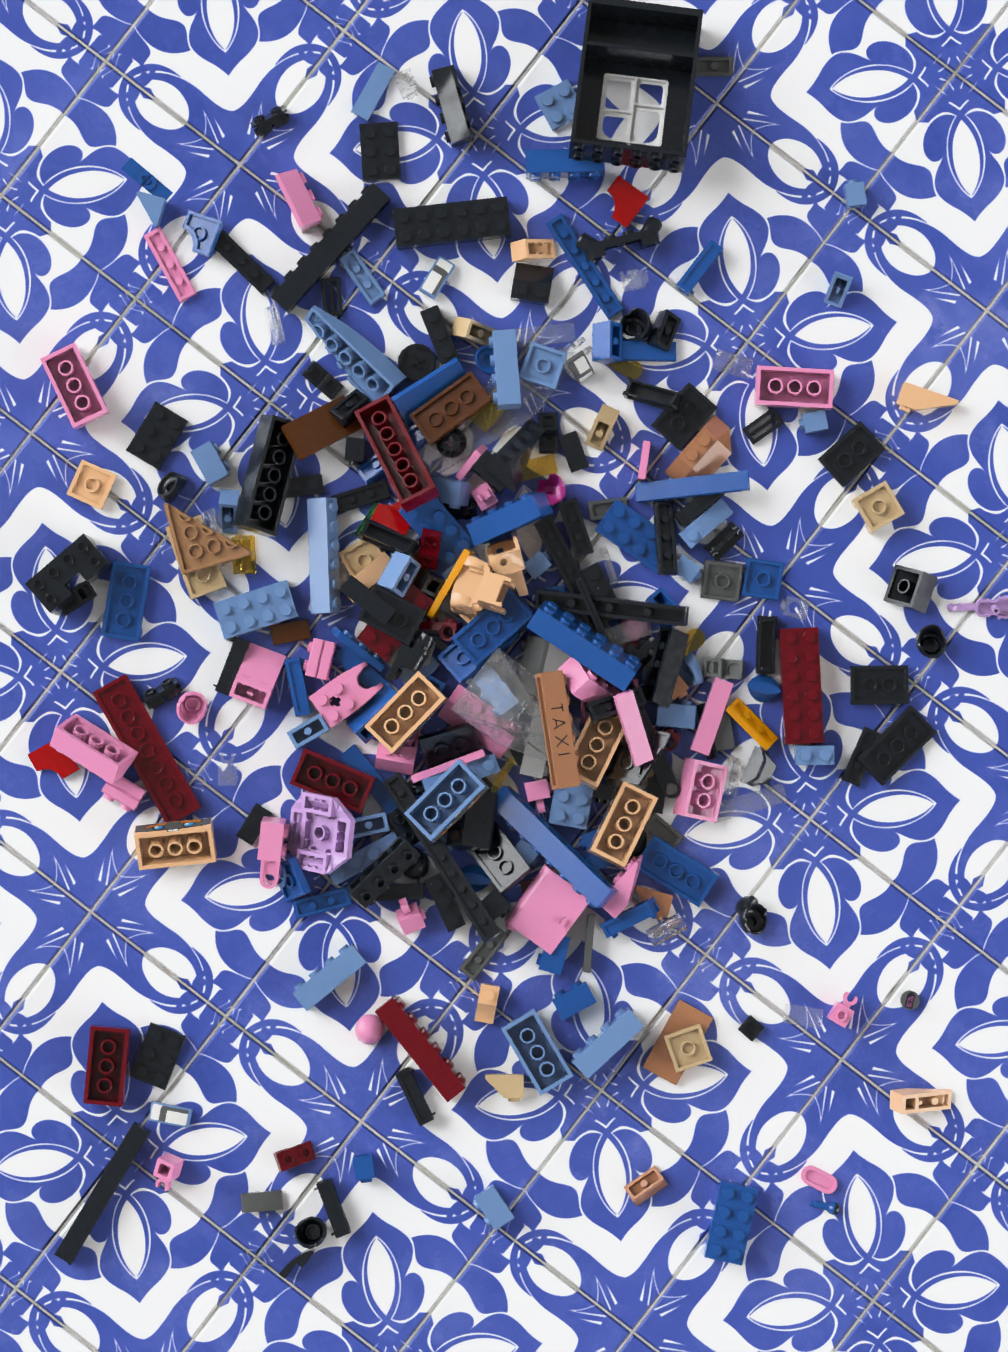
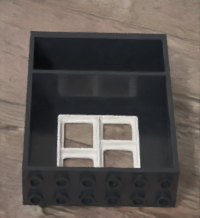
M588 0L568 158L575 161H592L596 164L611 163L614 166L627 165L636 169L643 167L653 171L666 170L670 173H683L687 154L702 27V9L630 0ZM610 80L625 81L632 84L628 110L609 109L605 106L607 87ZM641 84L661 86L663 88L661 105L640 104L638 102L639 86ZM637 112L656 113L660 116L658 134L654 141L643 143L636 139L634 126ZM604 117L625 118L627 120L625 134L618 139L608 138L604 134L602 127Z

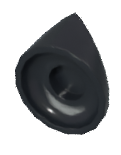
M169 472L158 484V495L165 503H172L184 488L188 477L176 472Z

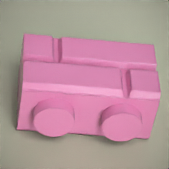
M314 638L313 642L309 641L307 652L310 653L309 660L304 661L302 671H306V676L328 681L337 643Z
M123 776L113 784L106 782L101 792L105 793L104 798L111 802L114 800L120 802V807L128 812L131 809L136 811L147 793L145 789Z

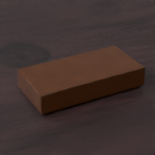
M308 619L270 626L273 645L311 638Z

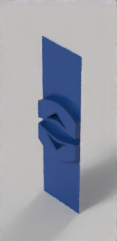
M132 157L121 168L152 195L167 200L173 193Z

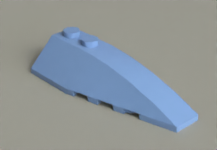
M314 305L305 316V321L318 339L321 338L324 341L327 352L332 353L338 361L336 362L337 366L340 369L343 368L348 375L347 380L357 390L369 397L370 403L386 394L391 396L406 379V376L380 350L333 315Z

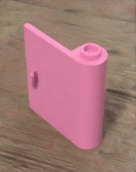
M544 864L511 909V912L504 919L506 922L505 926L513 932L517 930L551 955L588 905L586 902L587 898L583 894L580 895L575 892L572 884L563 880L557 871Z

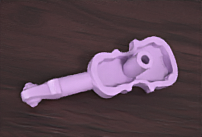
M998 596L995 600L979 598L976 603H958L955 605L949 603L947 610L949 612L954 610L975 611L979 617L996 615L998 619H1008V596Z

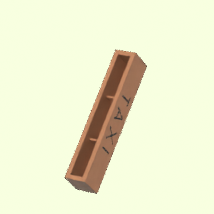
M563 670L535 674L552 790L580 786L581 773L577 768L578 753L574 748L576 739L571 728L573 718L568 708L570 698L565 688L567 684L566 675L563 674Z

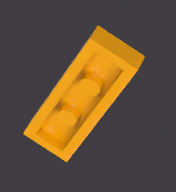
M739 697L725 710L765 751L778 739Z

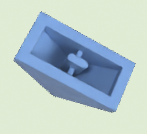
M141 191L136 192L154 227H160L167 203L166 199Z
M835 271L823 302L841 308L853 277Z

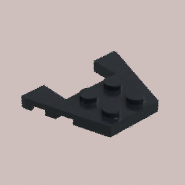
M654 730L650 743L653 760L637 767L633 764L628 744L619 742L603 777L641 786L672 738V734Z

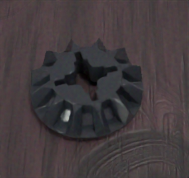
M455 429L437 442L436 445L438 451L443 456L455 458L464 452L467 440L460 429ZM451 435L453 440L457 441L453 444L452 450L449 444L444 443L450 440Z

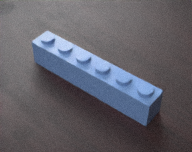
M337 498L307 499L311 614L341 613Z

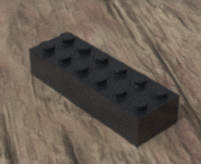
M507 196L392 209L397 250L511 238Z
M273 414L261 415L233 526L264 537H276L297 458L281 430L283 425L291 421Z

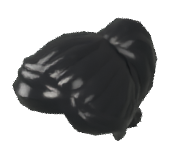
M751 895L740 898L735 910L739 914V923L743 931L752 935L761 934L767 925V908L759 904L755 896Z

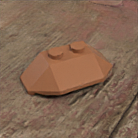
M714 415L667 468L665 473L672 479L714 474L732 454L729 426Z

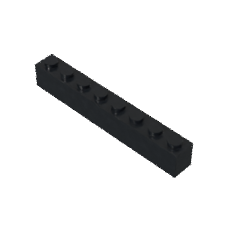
M374 183L363 188L361 191L362 196L358 200L354 199L348 205L349 210L345 214L341 213L336 218L334 227L332 229L330 227L327 228L322 234L324 238L319 243L316 241L309 249L311 252L306 257L302 256L296 263L298 265L294 271L290 270L284 276L285 281L281 285L277 284L272 289L271 299L289 314L334 265L338 258L343 255L390 203V198Z

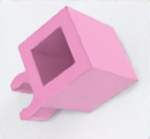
M487 482L471 491V495L482 513L497 507L496 504L499 501Z
M546 778L524 783L528 802L536 800L538 814L546 812L543 799L551 797L550 793H554L551 781L547 782Z
M406 898L398 900L401 908L395 910L404 935L425 928L424 919L427 917L423 908L419 909L416 902L408 905Z
M847 991L843 994L842 1004L836 1001L827 1015L828 1019L846 1028L855 1012L850 1009V1006L858 1001L856 996L852 1001H848L847 996L849 992Z
M169 1152L160 1156L157 1159L153 1176L159 1178L155 1183V1187L158 1188L163 1182L165 1184L164 1191H168L172 1186V1181L180 1176L184 1159Z

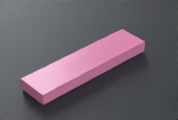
M161 227L143 235L179 302L182 303L196 295L194 287Z
M717 677L714 678L690 750L709 756L733 683Z
M629 689L613 696L633 764L637 767L653 760L633 690Z
M481 749L411 775L413 783L420 782L423 779L447 771L458 759L469 763L485 757V751Z

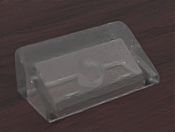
M273 304L264 309L271 345L276 346L285 344L286 339L278 306Z
M717 349L712 369L749 379L754 359Z
M730 757L723 794L737 796L745 762L744 759Z

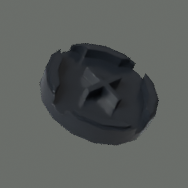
M414 343L405 347L398 357L399 370L410 381L417 382L435 370L436 360L434 353L423 344Z

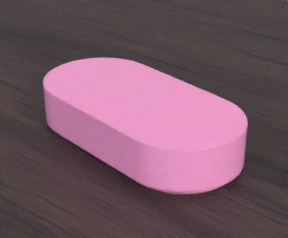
M812 1165L805 1166L801 1171V1179L805 1184L826 1194L833 1193L837 1189L838 1182L833 1175Z

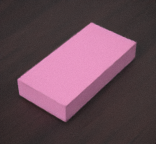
M643 440L637 480L644 481L646 479L651 446L650 441Z
M484 444L474 451L456 474V478L460 481L471 471V466L484 451L488 450Z

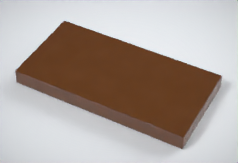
M469 371L409 416L432 447L493 403V400L473 372Z
M344 395L281 427L299 461L362 429L358 419L354 420L346 428H343L329 412L330 409L345 398Z

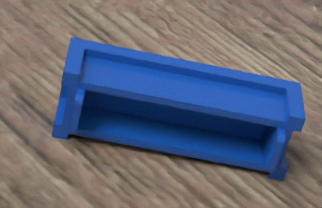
M711 239L678 281L676 288L686 296L690 293L693 295L695 293L693 288L719 255L723 257V248Z
M299 657L286 659L284 662L295 716L312 714L311 710L314 707L310 708L301 663H304V660H301Z
M651 897L622 911L616 919L614 917L606 919L600 926L607 938L612 936L614 939L618 936L619 932L650 917L652 919L658 917L657 912L660 911V908L654 897Z

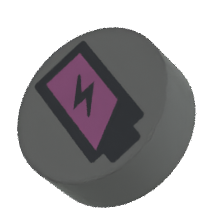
M908 990L900 996V1003L905 1009L913 1010L918 1007L920 998L916 992Z

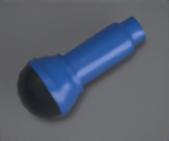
M811 1201L810 1206L826 1210L831 1215H836L840 1211V1205L837 1202Z

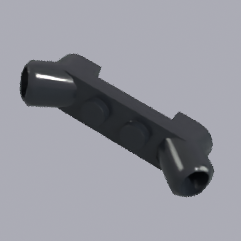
M651 216L647 218L639 232L634 233L633 230L623 232L622 236L616 237L615 234L606 236L602 241H598L587 233H582L576 243V248L585 252L587 262L604 259L606 256L605 250L639 242L640 249L653 247L660 244L658 233L662 228V223L659 219Z

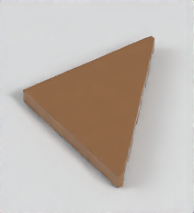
M163 503L182 575L253 555L248 549L171 504Z

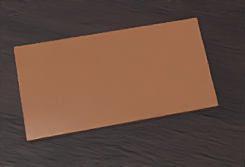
M679 999L642 1067L677 1085L685 1070L676 1073L664 1035L699 1023L705 1034L713 1017Z

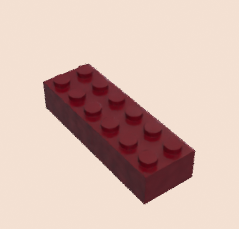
M388 394L354 411L406 513L440 496Z
M818 627L779 629L784 745L824 743Z
M393 995L378 1007L375 1013L443 1098L449 1102L466 1088V1078L460 1071L458 1073L455 1072L453 1069L454 1063L448 1056L446 1058L443 1057L441 1047L436 1041L434 1043L431 1042L429 1039L430 1034L425 1027L420 1028L416 1023L418 1022L417 1017L412 1011L409 1013L404 1008L406 1004L400 996L396 998Z

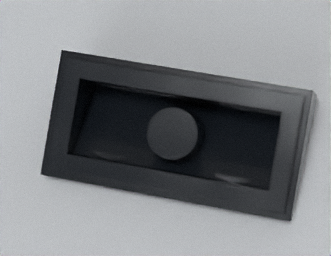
M668 309L660 311L656 317L647 344L668 352L681 319Z
M355 389L330 409L329 412L343 428H346L357 419L354 411L369 404L370 398Z

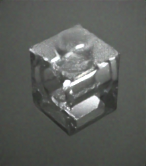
M787 596L786 600L782 599L780 611H783L782 616L805 621L810 601ZM791 603L799 605L797 613L790 612L789 605Z

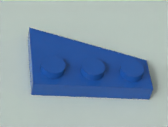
M336 625L331 628L330 631L337 639L379 672L383 670L385 666L381 662L383 659L375 652L373 654L367 651L368 647L361 641L357 643L353 640L354 636L346 629L342 631Z

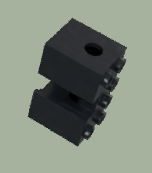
M83 533L28 580L25 585L51 614L56 615L76 597L67 585L73 577L81 574L87 582L92 584L112 567V563L92 539Z

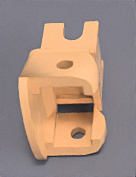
M514 531L511 532L512 538L488 545L486 547V556L494 573L511 578V583L515 585L519 597L528 595V590L522 572L525 569V565ZM502 548L503 553L497 554L496 550Z
M473 555L468 556L465 561V567L459 573L453 586L450 601L451 610L455 614L477 615L478 612H482V609H487L505 615L506 610L502 608V603L507 590H515V585L511 583V578L493 573L489 563Z

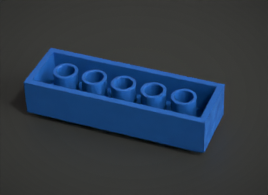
M545 600L530 620L527 628L624 692L641 667L640 660L634 655H628L623 652V648L619 645L608 642L604 635L593 632L586 623L576 621L571 613L566 611L564 613L558 609L559 606L556 603Z

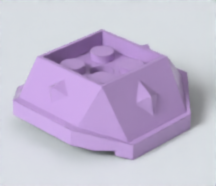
M302 792L300 798L291 807L288 837L290 854L292 857L296 856L302 870L320 874H331L352 858L355 818L337 797L313 792Z

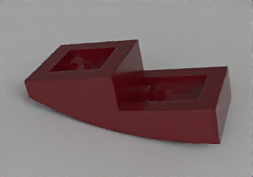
M423 528L418 554V563L421 564V567L437 569L442 532Z

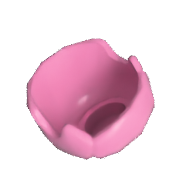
M364 1015L360 1017L356 1024L355 1034L363 1044L373 1045L381 1040L384 1034V1024L376 1015Z

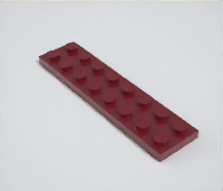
M127 674L92 692L118 739L138 752L132 764L164 821L175 822L200 809V803Z

